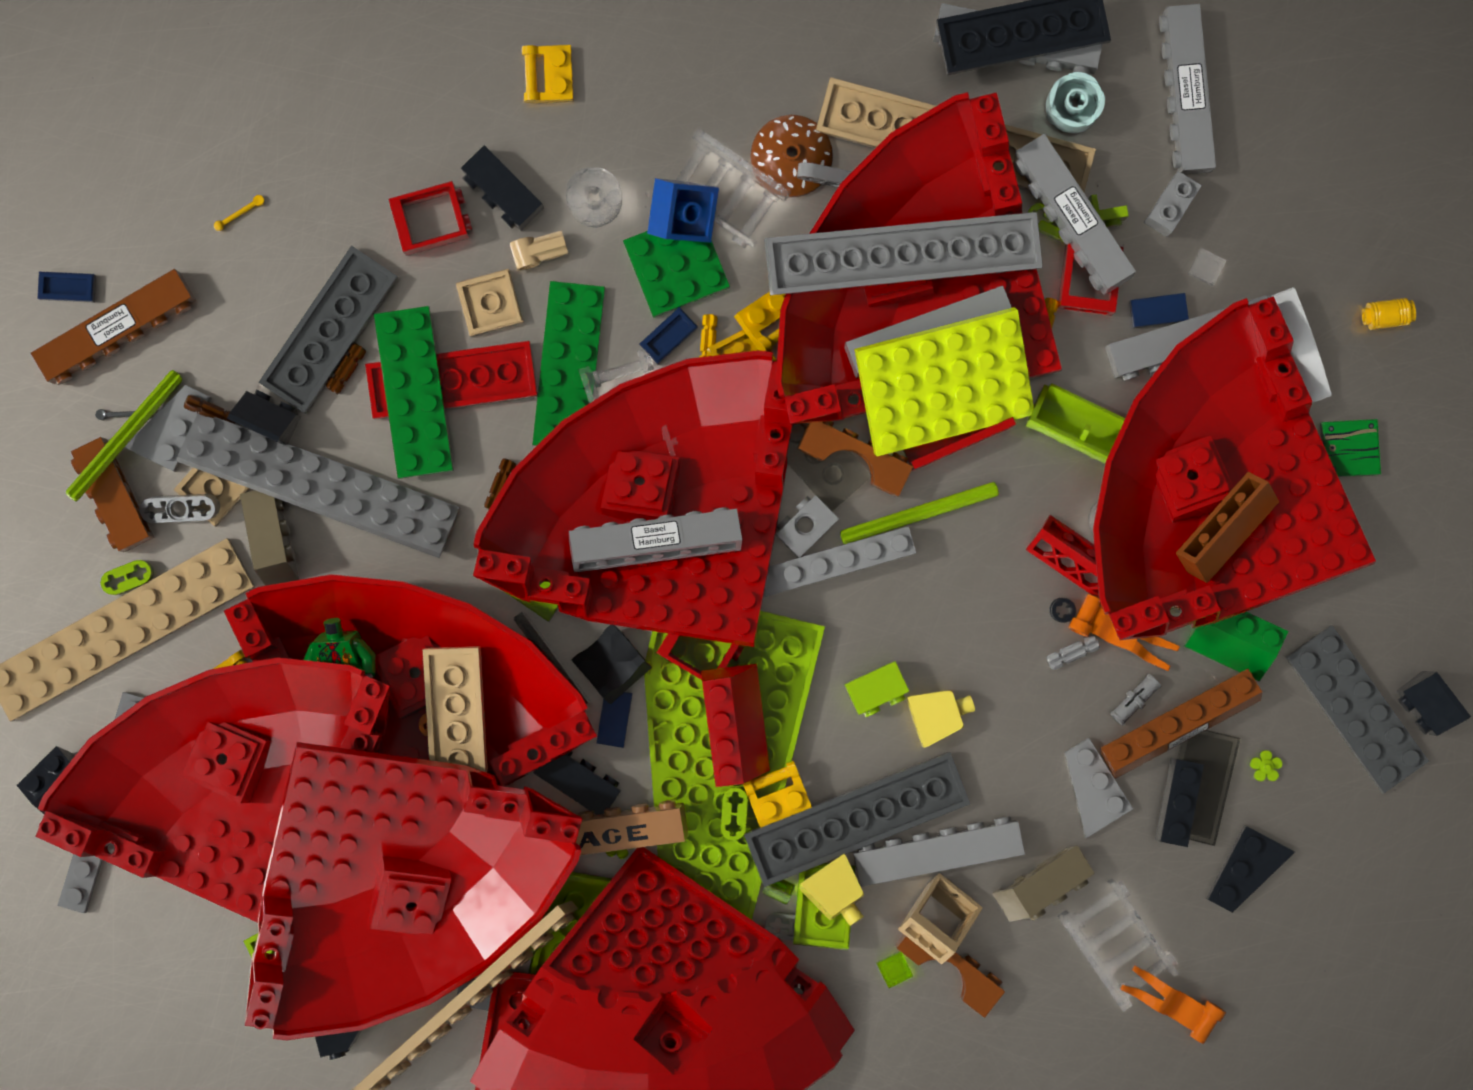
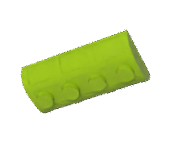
M1051 383L1049 386L1044 384L1034 403V410L1031 416L1028 417L1026 427L1034 429L1061 444H1065L1088 455L1090 458L1106 464V459L1125 418Z

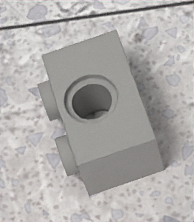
M1178 171L1168 183L1144 223L1168 237L1177 226L1202 185Z
M816 495L812 499L807 496L796 506L799 512L792 519L787 515L777 525L780 531L776 533V536L797 558H800L839 520ZM803 517L809 518L813 522V529L808 533L801 532L797 527L798 520Z

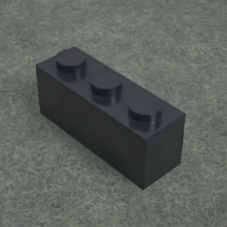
M485 145L461 167L465 174L462 179L473 190L478 187L484 193L481 198L491 209L497 206L504 213L501 218L511 229L516 226L522 231L544 209L543 203Z
M572 751L534 770L533 773L588 810L593 811L596 815L604 814V810L612 806L621 792L617 788L619 785L618 781L607 774L603 778L594 773L597 767L585 759H582L579 763L571 757Z
M1171 758L1155 840L1188 847L1204 764Z

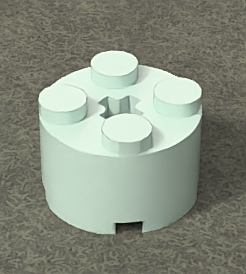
M1073 72L1063 76L1055 82L1047 96L1046 113L1048 121L1057 129L1066 133L1085 132L1096 122L1105 105L1104 92L1098 81L1089 74ZM1073 98L1078 100L1077 108L1072 106L1071 101Z

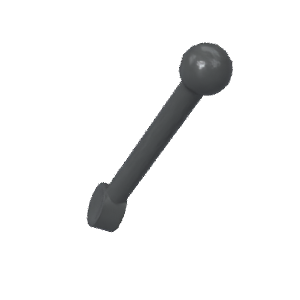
M99 409L96 411L95 416L98 420L103 421L107 417H130L135 411L106 412L103 409Z

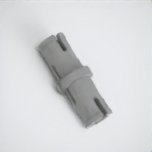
M1148 674L1133 691L1129 690L1126 693L1127 697L1110 713L1111 716L1123 726L1138 709L1142 710L1146 706L1145 702L1162 687L1161 684L1152 675Z

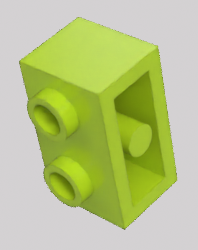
M896 661L844 684L857 714L864 713L865 717L881 711L879 706L888 701L892 706L905 700L904 694L909 692Z

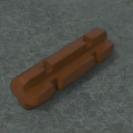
M357 343L352 344L348 350V356H344L333 373L335 376L331 377L326 384L327 389L335 394L341 392L344 387V381H348L358 366L357 361L359 359L362 360L366 353V350Z
M188 395L185 399L184 408L187 410L197 411V414L199 412L200 415L205 417L219 418L233 424L236 423L227 419L231 411H224V408L205 400L201 401V398L194 395Z
M506 458L501 460L499 465L500 471L496 473L489 491L491 494L489 497L487 496L484 503L486 509H490L511 471L516 467L514 461Z

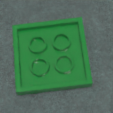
M647 231L623 240L653 318L730 288L712 240L711 242L664 239L647 234Z

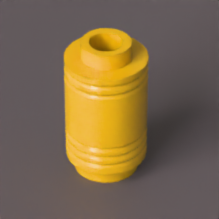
M1407 298L1368 302L1366 308L1362 309L1363 324L1368 325L1370 330L1407 326L1416 320L1414 301Z

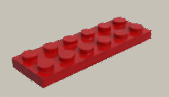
M530 341L437 354L445 409L538 396ZM381 362L365 364L372 418H388Z

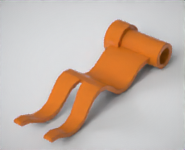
M1087 594L1076 618H1073L1068 626L1071 631L1084 637H1088L1092 633L1112 645L1136 654L1152 665L1169 671L1171 666L1152 655L1137 639L1119 640L1109 614L1105 615L1102 607H1100L1099 598ZM1160 637L1140 638L1150 644L1177 652L1180 646Z
M1135 965L1132 971L1164 997V1000L1135 987L1123 984L1120 988L1157 1012L1171 1017L1192 1030L1190 1036L1202 1044L1205 1043L1217 1022H1221L1227 1013L1208 1000L1205 1005L1199 1003L1187 994L1170 987L1154 975Z

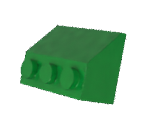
M1244 612L1216 623L1192 628L1184 647L1239 673L1249 669L1254 679L1260 682L1276 659L1289 631L1251 613Z

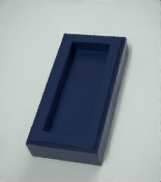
M39 271L37 299L95 303L96 275Z
M1185 293L1129 301L1133 328L1177 323L1189 319Z
M679 307L641 341L639 345L658 365L694 333L698 326Z
M624 692L611 705L603 699L596 744L624 748L633 693Z

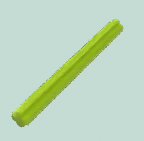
M171 370L68 487L66 495L76 502L84 495L182 382V377L177 372Z
M995 482L984 484L841 530V540L843 544L859 541L999 495L997 484Z

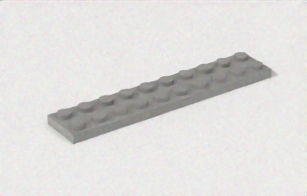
M1037 212L764 239L770 296L1043 268Z
M199 412L177 456V462L437 558L441 556L459 512L458 506L287 443L282 445L255 431L219 418L205 417L200 415Z

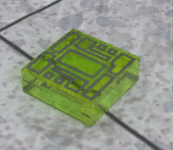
M783 879L764 887L762 893L786 905L792 896L795 885Z

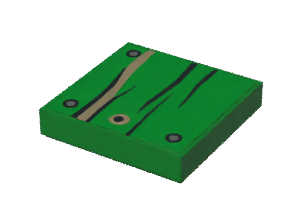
M1378 419L1320 423L1321 440L1338 477L1381 474Z

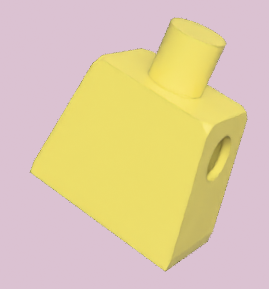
M952 690L906 697L923 748L964 728L961 716L975 711L971 696L955 700Z
M845 854L800 883L799 889L829 920L842 914L849 926H852L864 917L855 905V903L863 898L864 893Z

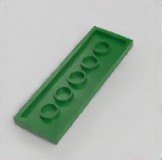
M550 281L533 446H537L562 420L593 401L605 287Z
M424 306L374 314L398 479L454 471L430 307Z

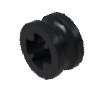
M1057 598L1051 603L1049 613L1055 621L1066 623L1074 618L1076 607L1067 598ZM1063 602L1067 604L1066 608H1070L1069 614H1064L1063 618H1060L1058 616L1060 613L1056 612V607L1062 606Z

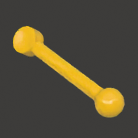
M256 195L248 205L224 220L216 221L214 229L221 231L226 224L253 207L263 206L265 203L264 198L261 195Z

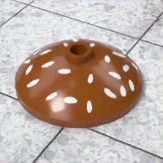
M784 115L769 121L759 130L751 148V165L756 178L766 189L784 197H800L813 192L822 185L797 178L799 163L832 166L833 150L828 135L816 131V122L804 116ZM794 148L797 150V155L790 157L787 154V150Z

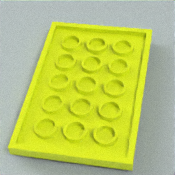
M1015 307L854 349L873 450L877 457L990 427L1011 417L1016 420L1031 416L1034 410L1019 314Z

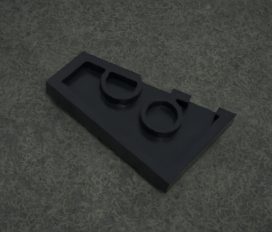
M1244 825L1206 899L1233 913L1295 851Z

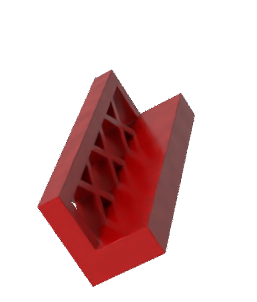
M1011 417L990 427L907 448L903 452L906 458L909 459V465L913 466L912 471H915L1014 427L1016 423L1014 418Z
M1049 515L1026 550L1092 596L1099 598L1098 583L1088 582L1083 574L1092 573L1097 576L1094 544L1052 515ZM1043 539L1051 545L1052 551L1045 552L1036 545ZM1069 557L1074 561L1075 567H1066L1062 564L1061 558Z

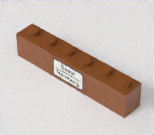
M173 269L31 352V355L46 381L61 385L72 379L73 376L71 374L79 369L85 371L93 367L97 363L95 360L101 356L109 357L120 350L119 346L129 341L132 343L141 339L144 336L143 332L153 327L156 329L168 322L167 318L175 313L180 315L192 308L191 304L197 300L181 273Z
M1246 669L1101 747V756L1116 779L1261 701L1262 691L1249 669Z

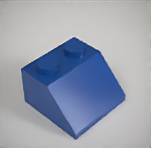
M655 178L647 234L664 239L711 242L719 187Z

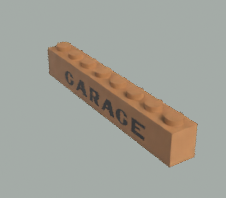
M666 800L659 802V806L648 807V804H637L631 806L632 810L621 811L620 807L605 809L604 814L594 815L593 811L577 813L582 818L576 843L581 847L580 855L685 842L689 833L684 803L676 804L675 800Z

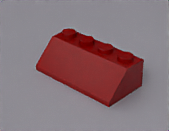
M757 664L702 670V685L715 786L744 784L770 771Z

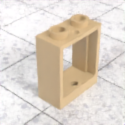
M939 873L926 885L898 930L940 964H943L956 952L983 907ZM930 896L961 919L951 938L920 914Z

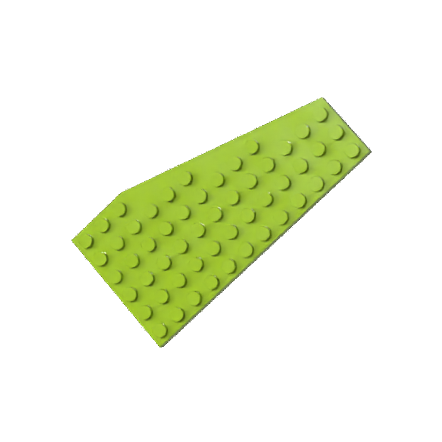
M765 611L760 613L754 647L744 646L737 661L731 659L727 667L757 664L770 771L758 777L787 766L786 763L792 761L825 626ZM652 631L645 658L652 668L644 674L654 807L659 806V802L666 800H675L676 804L684 803L689 833L685 842L657 845L658 857L752 920L762 881L744 835L742 838L732 841L725 838L721 832L724 793L731 787H739L744 791L745 788L743 784L715 786L702 680L657 654L656 652L668 633ZM680 636L670 653L700 671L717 669L731 643ZM787 778L756 790L757 798L785 788ZM733 792L731 797H727V802L732 803V812H737L738 803H743V798L739 797L738 792ZM748 796L745 833L760 827ZM731 815V823L725 826V829L730 830V835H736V831L742 828L737 825V816Z

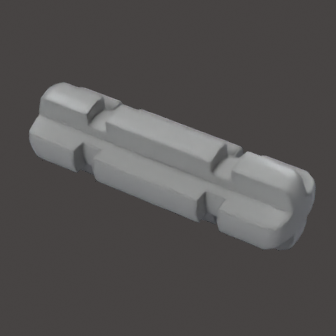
M1090 635L1084 638L1083 642L1077 641L1060 649V653L1054 652L1048 655L1046 658L1050 668L1056 670L1062 667L1063 663L1069 664L1086 656V652L1092 653L1098 650L1100 644L1094 635Z

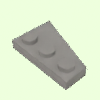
M185 385L124 448L176 472L180 462H177V456L197 416V411L192 412L184 408L185 399L188 395H194L201 398V401L210 402L212 398Z
M1089 738L1064 752L1085 838H1088L1133 809Z

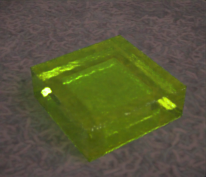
M901 951L876 962L888 988L913 977Z

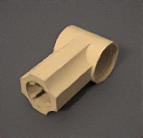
M562 230L537 238L525 237L510 243L518 271L534 268L543 261L568 255Z

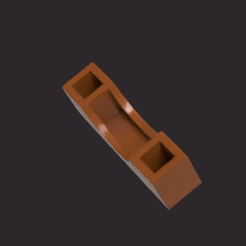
M832 421L808 423L796 448L797 450L820 461L825 460L836 451L854 452L867 463L871 474V486L894 497H899L913 466L907 464L908 458L895 452L892 456L885 454L877 457L874 454L871 440L866 444L858 440L859 435L851 430L844 428L841 432L833 428L834 422Z
M904 934L895 944L899 951L918 966L927 961L935 960ZM955 952L947 962L957 967L962 976L963 986L960 998L985 1018L1005 993L1004 989L1000 987L1003 982L991 972L987 975L978 969L981 964L970 955L964 958L958 952Z

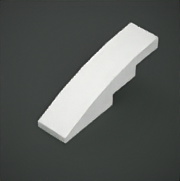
M1293 287L1268 296V298L1274 296L1292 335L1294 343L1291 355L1312 401L1316 402L1332 396L1315 339L1296 289Z

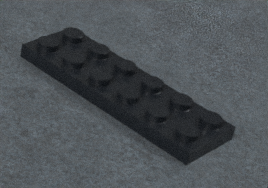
M1029 0L936 20L947 75L1110 43L1111 41L1103 0Z

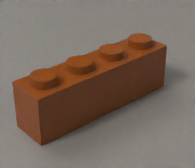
M99 437L71 451L74 458L71 460V464L78 475L82 473L108 443L106 438ZM115 458L85 493L90 500L94 499L97 509H95V514L101 524H106L109 530L107 539L112 548H117L120 552H126L155 537L148 523L142 518L139 512L140 506Z
M1247 472L1181 546L1176 554L1189 574L1208 583L1274 509L1279 500L1268 481Z

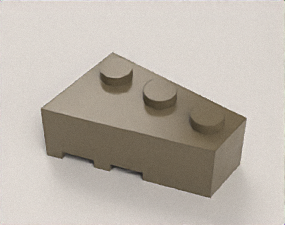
M255 490L240 494L251 558L256 574L265 586L299 580L295 564V554L289 540L290 528L282 512L285 510L284 501Z
M1078 845L1063 849L1037 865L1038 868L1023 877L1021 875L1016 878V882L1007 889H998L992 893L1009 922L1028 918L1032 921L1036 920L1046 913L1044 908L1051 903L1053 906L1060 904L1068 898L1066 893L1070 890L1078 891L1089 883L1087 879L1095 873Z

